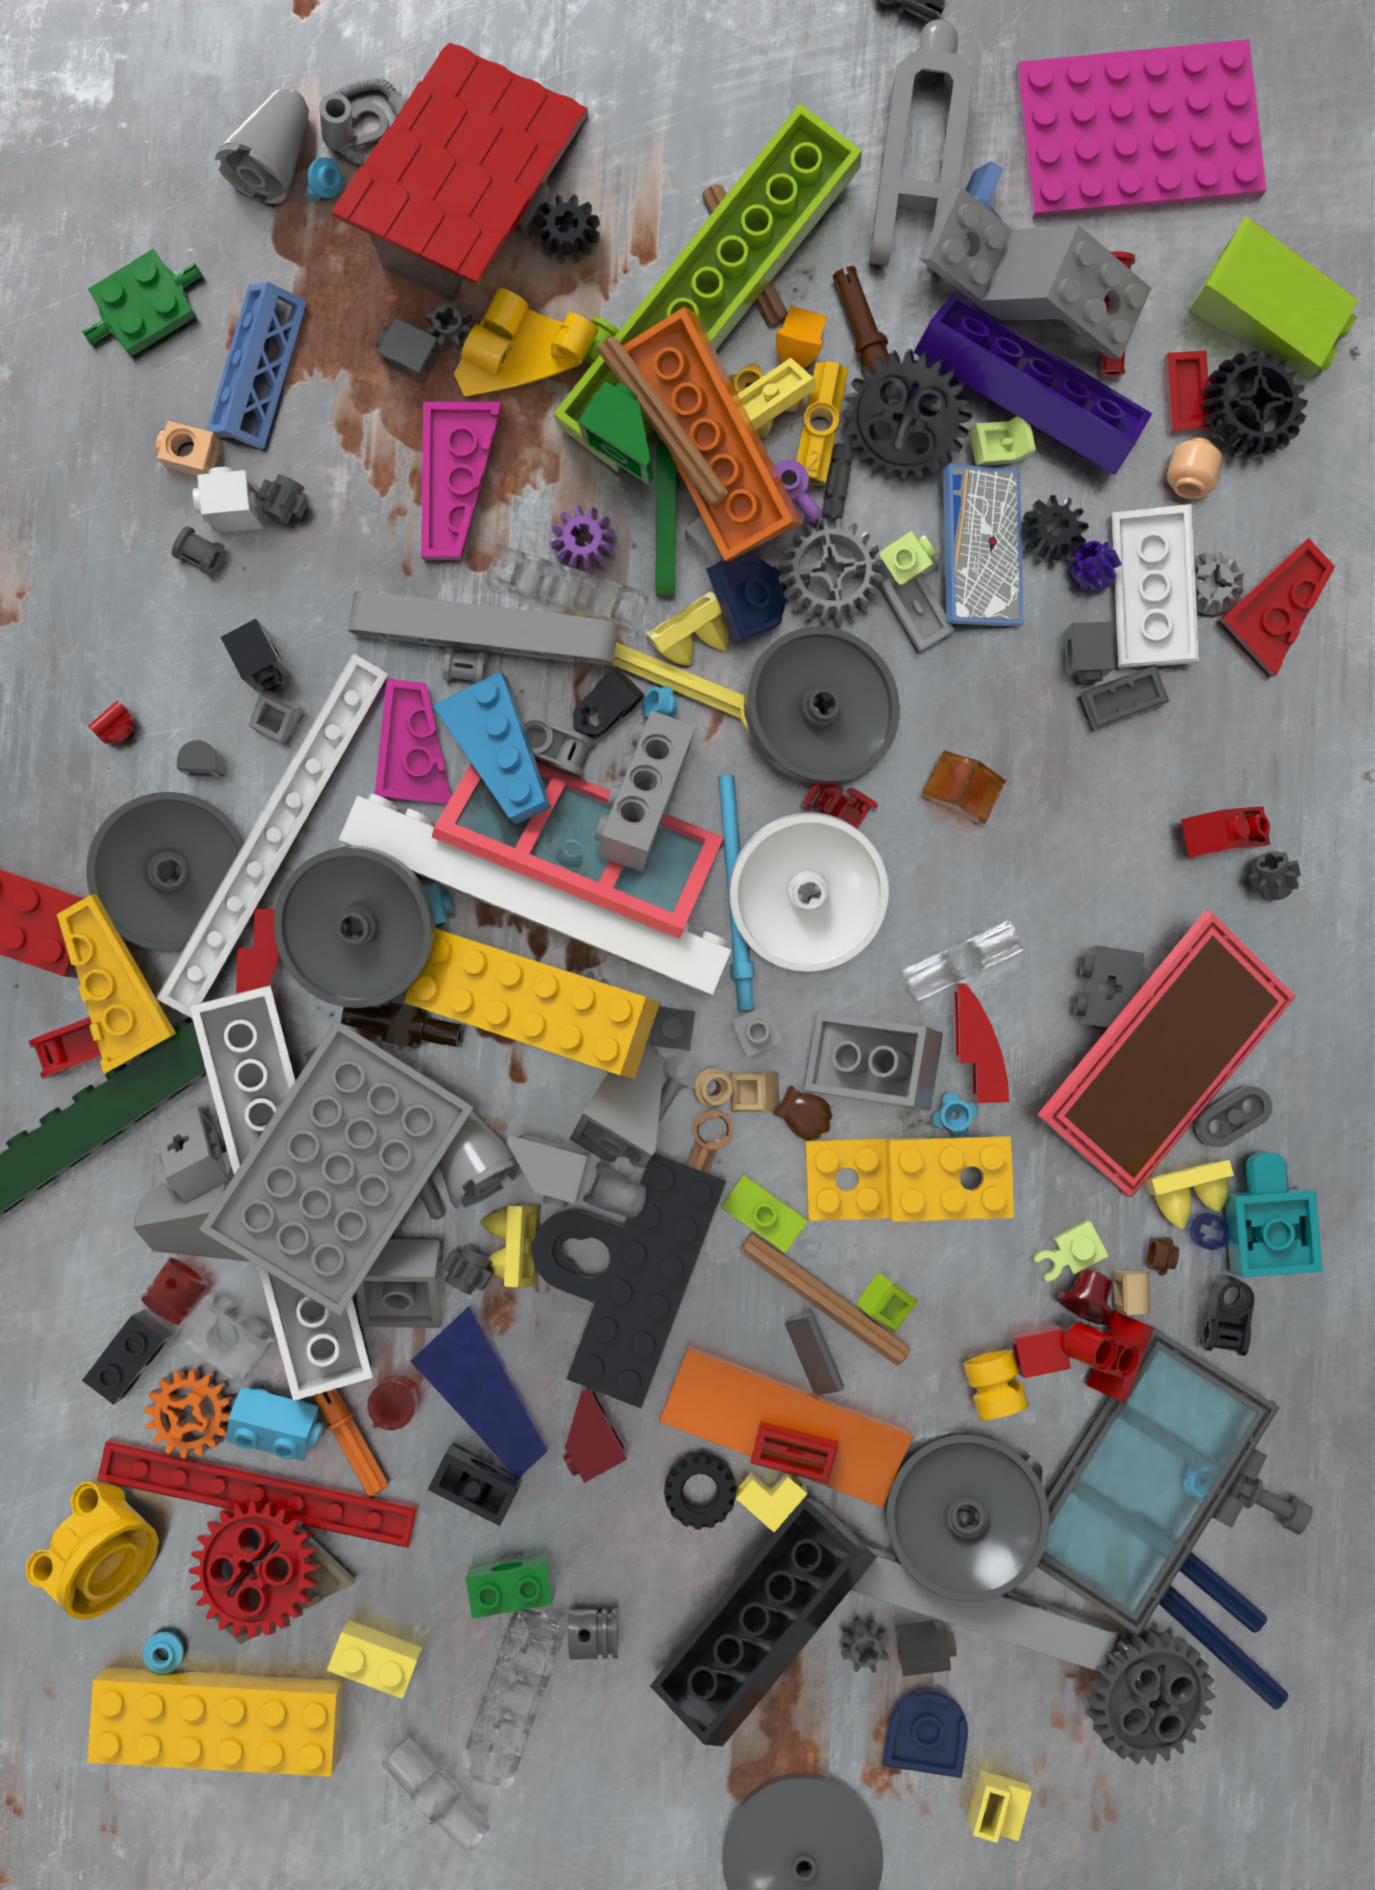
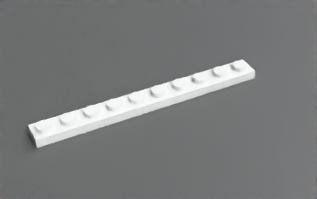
M356 654L351 655L158 993L157 1000L192 1018L190 1006L202 1003L388 673Z

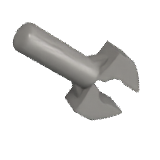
M684 1054L675 1055L664 1062L663 1072L666 1076V1083L661 1090L659 1123L678 1092L685 1088L693 1090L695 1079L700 1074L698 1063L695 1062L687 1077L680 1078L679 1081L675 1080L677 1076L675 1068L682 1060Z

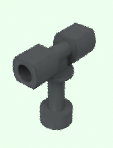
M1254 1449L1212 1518L1232 1528L1242 1507L1244 1506L1249 1509L1255 1503L1282 1517V1527L1300 1535L1311 1520L1312 1506L1297 1498L1288 1503L1263 1490V1481L1257 1478L1268 1455Z

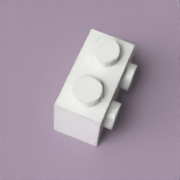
M216 467L210 469L209 474L197 475L198 488L193 489L195 510L197 513L201 512L205 522H208L217 533L264 529L263 512L261 511L262 501L260 497L256 496L259 487L246 470L233 471L229 467Z

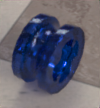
M1210 1213L1200 1214L1195 1217L1189 1229L1193 1242L1207 1250H1217L1223 1247L1228 1241L1230 1234L1226 1221L1220 1216ZM1214 1221L1217 1224L1214 1230L1219 1231L1218 1237L1216 1239L1208 1238L1204 1242L1201 1237L1205 1236V1234L1200 1232L1201 1226L1203 1224L1210 1226Z

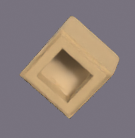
M730 1072L732 1081L731 1112H774L779 1106L778 1072Z

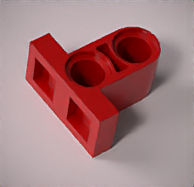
M1114 1311L1107 1331L1083 1323L1073 1325L1064 1338L1063 1350L1069 1358L1093 1368L1086 1386L1116 1400L1127 1402L1154 1327Z

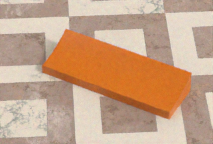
M683 307L622 345L728 491L727 496L714 506L708 504L670 452L724 561L730 562L755 547L803 525L780 476L695 312Z
M690 1345L686 1347L659 1418L661 1423L749 1457L752 1456L760 1421L838 1441V1449L829 1483L809 1480L881 1508L884 1507L893 1481L913 1439V1435L908 1429ZM768 1436L765 1437V1439H769V1440H773V1441H777V1442L789 1444V1445H792V1446H796V1447H800V1448H804V1449L816 1451V1452H819V1453H823V1454H827V1453H828V1452H826V1451H822V1450H818V1449H814V1448L802 1446V1445H799V1444H795V1443H791V1442H787V1441L775 1439V1438H772V1437H768ZM762 1449L761 1452L762 1454L820 1469L824 1468V1464L794 1458L786 1454Z

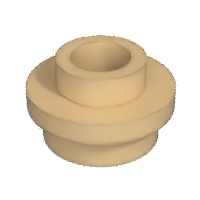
M717 1068L705 1069L695 1079L693 1086L694 1095L697 1101L706 1107H720L729 1100L732 1094V1081L723 1070ZM714 1080L716 1089L712 1094H708L707 1085L710 1081Z

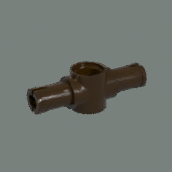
M389 1002L388 1006L381 1005L380 1008L344 1007L341 1017L342 1024L375 1031L376 1036L382 1037L381 1041L415 1048L416 1044L422 1045L425 1041L459 1047L463 1034V1025L432 1019L428 1013H423L422 1008Z

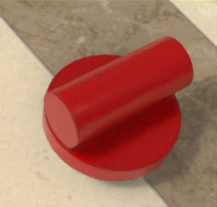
M117 700L91 722L88 727L104 744L111 741L114 744H118L133 731L130 725L134 718L128 713V710L122 703Z

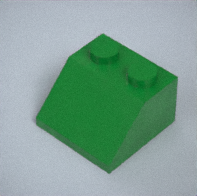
M605 380L578 420L583 442L650 485L654 480L640 404L636 401L638 396L621 383L613 386Z

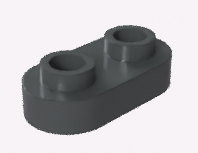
M1246 1086L1239 1088L1201 1112L1195 1124L1197 1136L1203 1143L1213 1147H1225L1268 1120L1272 1112L1271 1098L1263 1089L1258 1087ZM1246 1099H1251L1254 1102V1110L1249 1114L1243 1110V1102ZM1217 1119L1221 1124V1130L1217 1134H1212L1209 1130V1124L1212 1120Z

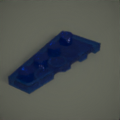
M469 1305L410 1362L519 1479L548 1451V1447L526 1406L522 1403L514 1389L507 1371L504 1370L495 1354L488 1336L485 1335L476 1319L477 1316L471 1305Z

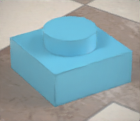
M438 883L424 886L432 904L435 927L449 925L448 915L454 914L450 891L443 892L442 886Z

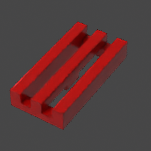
M760 1421L750 1463L829 1483L838 1449V1441ZM766 1436L772 1437V1438H775V1439H779V1440H783V1441H787V1442L799 1444V1445H802V1446H806V1447H810V1448H814V1449L826 1451V1452H828V1453H827V1454L819 1453V1452H816V1451H812V1450H808V1449H804V1448L792 1446V1445H789V1444H785V1443H781V1442H777V1441L765 1439V1437H766ZM762 1449L786 1454L794 1458L824 1464V1468L820 1469L762 1454L761 1452Z

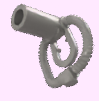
M369 78L368 80L356 81L351 83V85H344L343 88L340 87L334 93L323 97L320 102L319 109L323 142L327 147L339 150L341 155H345L346 158L355 164L364 165L370 154H360L353 148L379 140L387 130L388 119L383 109L375 104H360L352 109L347 97L357 94V92L379 89L388 96V102L396 117L408 100L406 94L402 96L401 93L396 91L393 84L385 81L384 78H372V80ZM363 113L375 114L380 120L378 129L368 134L364 132L362 136L357 137L352 128V120L356 122L357 117Z

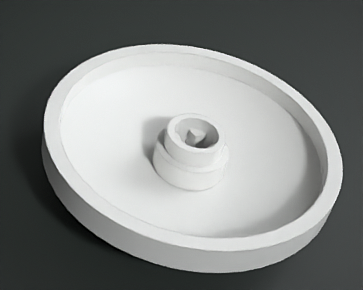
M821 813L792 814L779 818L761 828L747 841L740 851L733 866L729 884V901L732 915L739 932L748 945L758 955L777 966L804 972L821 971L839 966L863 951L882 925L889 898V885L885 866L872 843L853 825L837 817Z

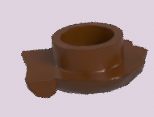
M792 1085L789 1087L781 1104L773 1113V1115L784 1119L790 1130L804 1140L818 1139L822 1133L830 1130L829 1121L832 1119L830 1105L819 1096L800 1093Z

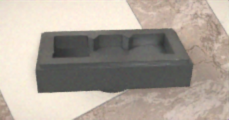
M1156 665L1080 693L1093 730L1170 702Z

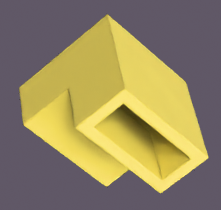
M751 1472L736 1489V1499L773 1532L781 1526L807 1495L806 1485L795 1475L785 1472L772 1487H769L754 1472Z
M980 1770L967 1815L972 1835L998 1843L999 1836L1019 1841L1032 1794L1029 1784Z

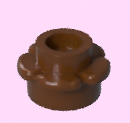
M1164 1237L1163 1239L1153 1238L1148 1246L1146 1264L1148 1269L1156 1270L1160 1276H1164L1167 1270H1174L1179 1260V1248L1174 1246L1173 1240L1170 1237Z

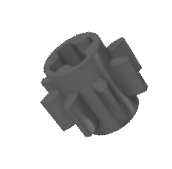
M456 299L451 305H443L440 300H437V308L433 314L425 313L427 322L434 325L425 332L438 337L440 350L443 351L447 345H455L460 350V342L464 337H468L471 331L469 326L464 325L472 320L470 311L460 313V306ZM451 320L455 321L456 326L449 325ZM442 324L449 325L447 330H443Z
M278 474L273 482L264 479L256 495L264 502L261 508L262 512L288 524L292 516L301 519L309 503L305 497L301 496L305 488L298 482L281 474Z
M1266 852L1257 859V862L1251 863L1253 874L1249 875L1252 890L1261 889L1263 899H1284L1292 893L1293 889L1299 888L1297 878L1301 876L1298 861L1289 862L1286 852Z
M468 1245L464 1246L461 1253L453 1249L442 1268L449 1271L445 1281L454 1288L469 1295L472 1294L475 1287L483 1291L494 1273L487 1269L491 1259Z
M855 1620V1629L851 1634L848 1632H842L841 1634L845 1643L849 1644V1647L841 1650L842 1658L849 1659L853 1657L855 1672H858L861 1666L870 1667V1670L875 1673V1664L880 1659L884 1661L889 1660L888 1653L881 1648V1646L890 1642L888 1634L877 1635L878 1626L874 1620L870 1623L869 1627L861 1626L860 1622ZM867 1640H871L873 1649L865 1648L863 1653L859 1652L857 1644L865 1645Z

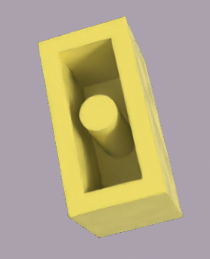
M348 1620L340 1633L327 1671L403 1699L423 1647Z

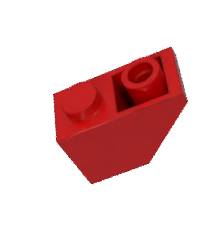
M1263 806L1224 809L1181 819L1188 858L1211 856L1271 845L1269 839L1270 823L1264 813Z

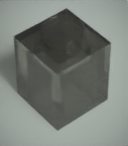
M942 1620L894 1625L899 1666L903 1676L951 1671L950 1657L957 1656L953 1631H946Z

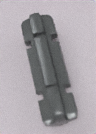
M836 443L833 446L831 457L833 464H830L825 492L827 500H824L822 518L829 521H836L837 518L842 519L845 503L842 501L846 499L851 471L849 465L852 464L854 448H850L848 444Z

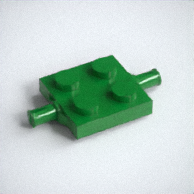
M153 248L88 288V291L98 305L101 320L82 330V333L91 346L111 333L121 342L126 352L132 357L196 317L187 302L184 287L203 277L195 262L174 274L172 270L163 264Z

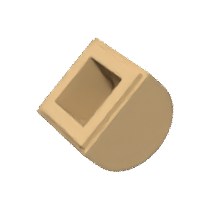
M1114 1271L1112 1273L1114 1311L1126 1315L1150 1314V1272Z

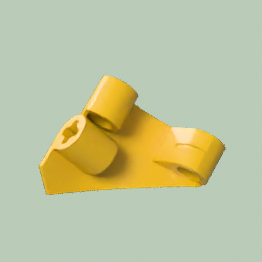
M498 288L480 324L473 326L461 352L462 359L454 372L455 379L464 398L498 392L546 379L581 365L599 329L590 320L572 312L567 313L563 322L530 310L528 303L519 295L507 289Z

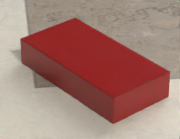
M1206 350L1168 352L1164 360L1170 433L1209 431L1212 425L1202 424L1204 418L1211 414V412L1200 410L1201 403L1207 399L1201 393L1203 388L1209 384Z

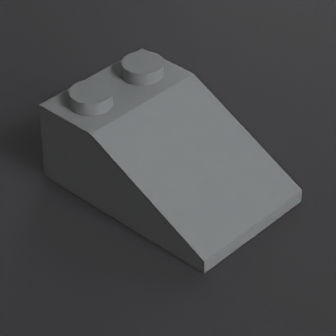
M817 1013L804 1090L897 1107L931 1111L943 1033L925 1026Z

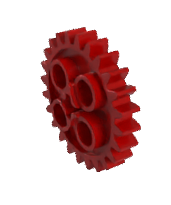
M252 1501L249 1508L244 1503L234 1505V1514L230 1510L219 1512L222 1523L216 1520L209 1521L207 1526L212 1534H203L197 1537L198 1541L204 1546V1549L191 1552L194 1558L200 1560V1566L189 1569V1573L199 1575L200 1581L191 1586V1590H202L204 1594L196 1604L197 1606L205 1604L211 1606L206 1615L207 1620L221 1616L218 1629H227L233 1624V1636L243 1635L246 1629L249 1638L260 1636L261 1629L267 1636L276 1633V1624L281 1629L291 1626L288 1615L293 1618L303 1615V1611L298 1603L308 1604L313 1601V1598L306 1592V1589L319 1586V1582L310 1577V1572L321 1569L320 1564L310 1562V1556L316 1554L319 1551V1547L307 1548L306 1542L313 1536V1533L300 1534L298 1530L304 1520L299 1518L289 1522L291 1509L289 1508L282 1509L276 1515L277 1505L274 1502L267 1503L263 1509L260 1501ZM253 1529H256L261 1535V1544L257 1550L251 1546L249 1536ZM275 1541H278L280 1543L279 1548L273 1554L266 1557L275 1545ZM279 1558H283L288 1563L289 1571L285 1579L277 1573L276 1565ZM225 1559L229 1560L233 1565L234 1571L230 1580L222 1573V1564ZM264 1559L255 1569L258 1576L245 1579L255 1568L252 1562ZM243 1581L241 1583L242 1585L237 1589L234 1597L231 1596L230 1591L232 1590V1588L236 1584ZM252 1588L256 1589L261 1597L258 1609H255L249 1602V1593Z

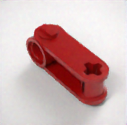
M90 1017L28 1041L30 1047L35 1048L43 1069L40 1072L41 1079L50 1078L102 1059L98 1043L93 1040L89 1026L92 1024Z

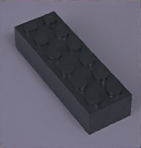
M804 1497L656 1677L650 1687L704 1745L723 1747L875 1561L877 1556L826 1507L817 1501Z

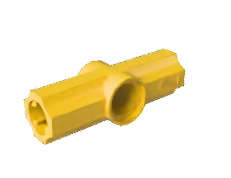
M830 361L816 362L813 378L816 389L808 397L796 461L805 467L809 477L808 485L825 486L849 371V368L842 366L840 363ZM816 417H823L830 422L831 427L824 431H818L811 426L810 421Z

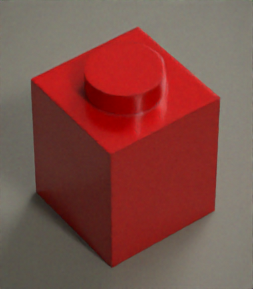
M1054 1324L1010 1334L1019 1374L1023 1378H1029L1071 1369L1069 1357L1065 1355L1063 1350V1342L1067 1333L1064 1334L1063 1329Z

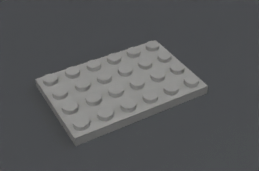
M335 1019L199 1230L340 1316L474 1107Z

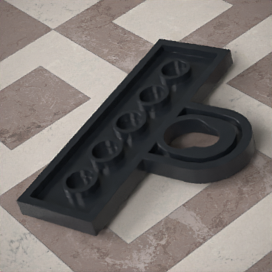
M654 1153L646 1165L624 1227L579 1210L555 1214L540 1226L532 1246L533 1262L540 1276L548 1284L559 1290L595 1303L566 1378L567 1380L638 1408L643 1407L727 1180ZM572 1238L578 1240L587 1238L598 1239L609 1250L610 1262L608 1268L600 1276H584L578 1272L574 1263L569 1262L563 1256L562 1247L564 1243Z

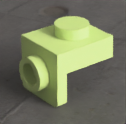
M1018 416L1008 422L976 423L968 428L976 466L1015 464L1036 450L1031 424Z
M913 531L908 532L880 552V557L900 585H904L920 573L926 576L938 568L933 558L939 554L927 535L920 538Z

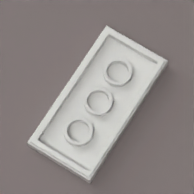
M1192 505L1112 512L1113 550H1116L1122 563L1121 566L1114 568L1117 576L1115 578L1119 669L1200 663Z

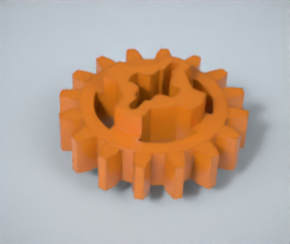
M193 1368L189 1371L186 1378L184 1372L180 1369L173 1373V1381L167 1377L159 1381L163 1391L154 1389L149 1393L148 1396L155 1401V1404L144 1408L145 1413L153 1415V1420L145 1426L146 1429H157L158 1434L154 1437L153 1442L156 1444L164 1439L167 1442L165 1449L167 1454L178 1447L180 1448L181 1458H186L193 1448L199 1457L206 1452L205 1443L212 1449L220 1444L216 1434L219 1436L227 1435L228 1427L223 1422L228 1421L231 1411H226L225 1406L233 1401V1397H222L220 1392L223 1391L226 1384L222 1382L214 1386L211 1383L214 1376L213 1373L209 1372L201 1379L199 1378L198 1368ZM181 1387H194L186 1396L172 1393ZM208 1397L213 1403L215 1413L210 1410ZM188 1405L194 1407L192 1415L195 1417L190 1421L185 1418L187 1411L184 1408ZM165 1414H167L169 1417L171 1428L168 1426L166 1422ZM193 1430L207 1433L199 1438H186L187 1434Z

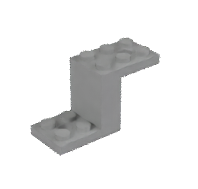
M953 187L950 189L920 257L923 263L983 311L999 321L1061 319L1109 359L1122 358L1151 291L1150 286L1080 225L1012 230L963 187ZM965 235L970 240V249L967 254L963 244ZM1106 294L1109 297L1108 311L1106 309V304L1104 302Z

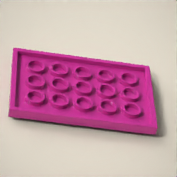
M1249 39L1018 62L1016 71L1033 219L1263 196L1266 192Z

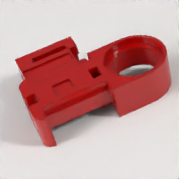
M813 784L801 803V806L809 811L813 807L823 814L842 819L857 829L869 809L871 808L876 811L878 807L876 801L854 788L847 789L845 793L850 796L847 797L842 794L844 790L835 784ZM822 787V790H821V792L819 793V795L817 796V798H816V800L814 801L813 805L810 804L809 802H812V801H813V799H814V797L816 796L817 792H818L819 789Z

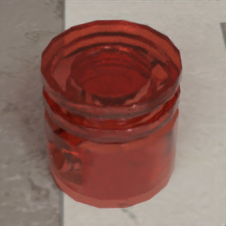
M171 1257L156 1275L153 1284L148 1286L147 1293H143L141 1301L159 1317L170 1323L180 1325L184 1320L183 1317L189 1313L188 1308H193L209 1284L192 1267Z
M394 1375L387 1377L376 1386L368 1398L367 1409L369 1417L375 1425L385 1430L393 1431L403 1428L412 1420L420 1407L421 1394L419 1387L406 1376Z

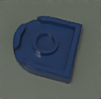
M756 554L742 555L730 562L724 561L706 568L733 643L777 627L782 621L785 603H788V599L783 595L787 586L786 584L779 583V576L782 574L775 566L771 567Z
M932 1687L916 1688L903 1694L894 1703L888 1715L881 1759L882 1766L962 1778L968 1739V1725L958 1702L948 1693Z

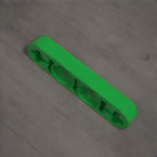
M657 443L655 595H675L676 464L667 446L664 443Z

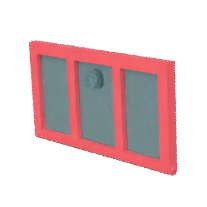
M536 761L551 808L515 824L509 819L472 763L470 764L433 829L432 838L679 939L681 938L718 850L724 844V837L665 813L644 870L640 872L597 857L600 841L594 839V835L601 816L609 818L612 809L606 807L611 793L610 790ZM625 819V820H627V821H629V822H636L635 820H632V819Z

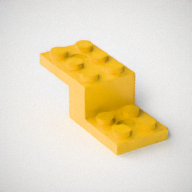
M1011 1136L931 1139L925 1137L805 1141L809 1221L888 1218L892 1222L1014 1218ZM970 1166L978 1168L982 1174L980 1185L972 1190L965 1189L960 1182L961 1172ZM843 1168L853 1169L858 1176L856 1186L848 1191L839 1189L835 1182L836 1174Z

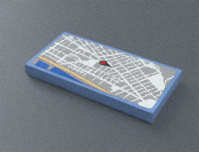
M948 464L943 467L946 623L1013 627L1023 625L1020 469Z

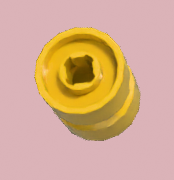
M1012 1350L990 1352L963 1363L969 1386L977 1389L973 1400L980 1420L1002 1418L1020 1412L1029 1406L1023 1384L1015 1381L1019 1369Z

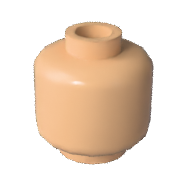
M1193 438L1179 443L1173 450L1167 472V481L1175 493L1180 497L1190 500L1199 499L1204 495L1210 494L1217 487L1223 462L1220 450L1204 438Z

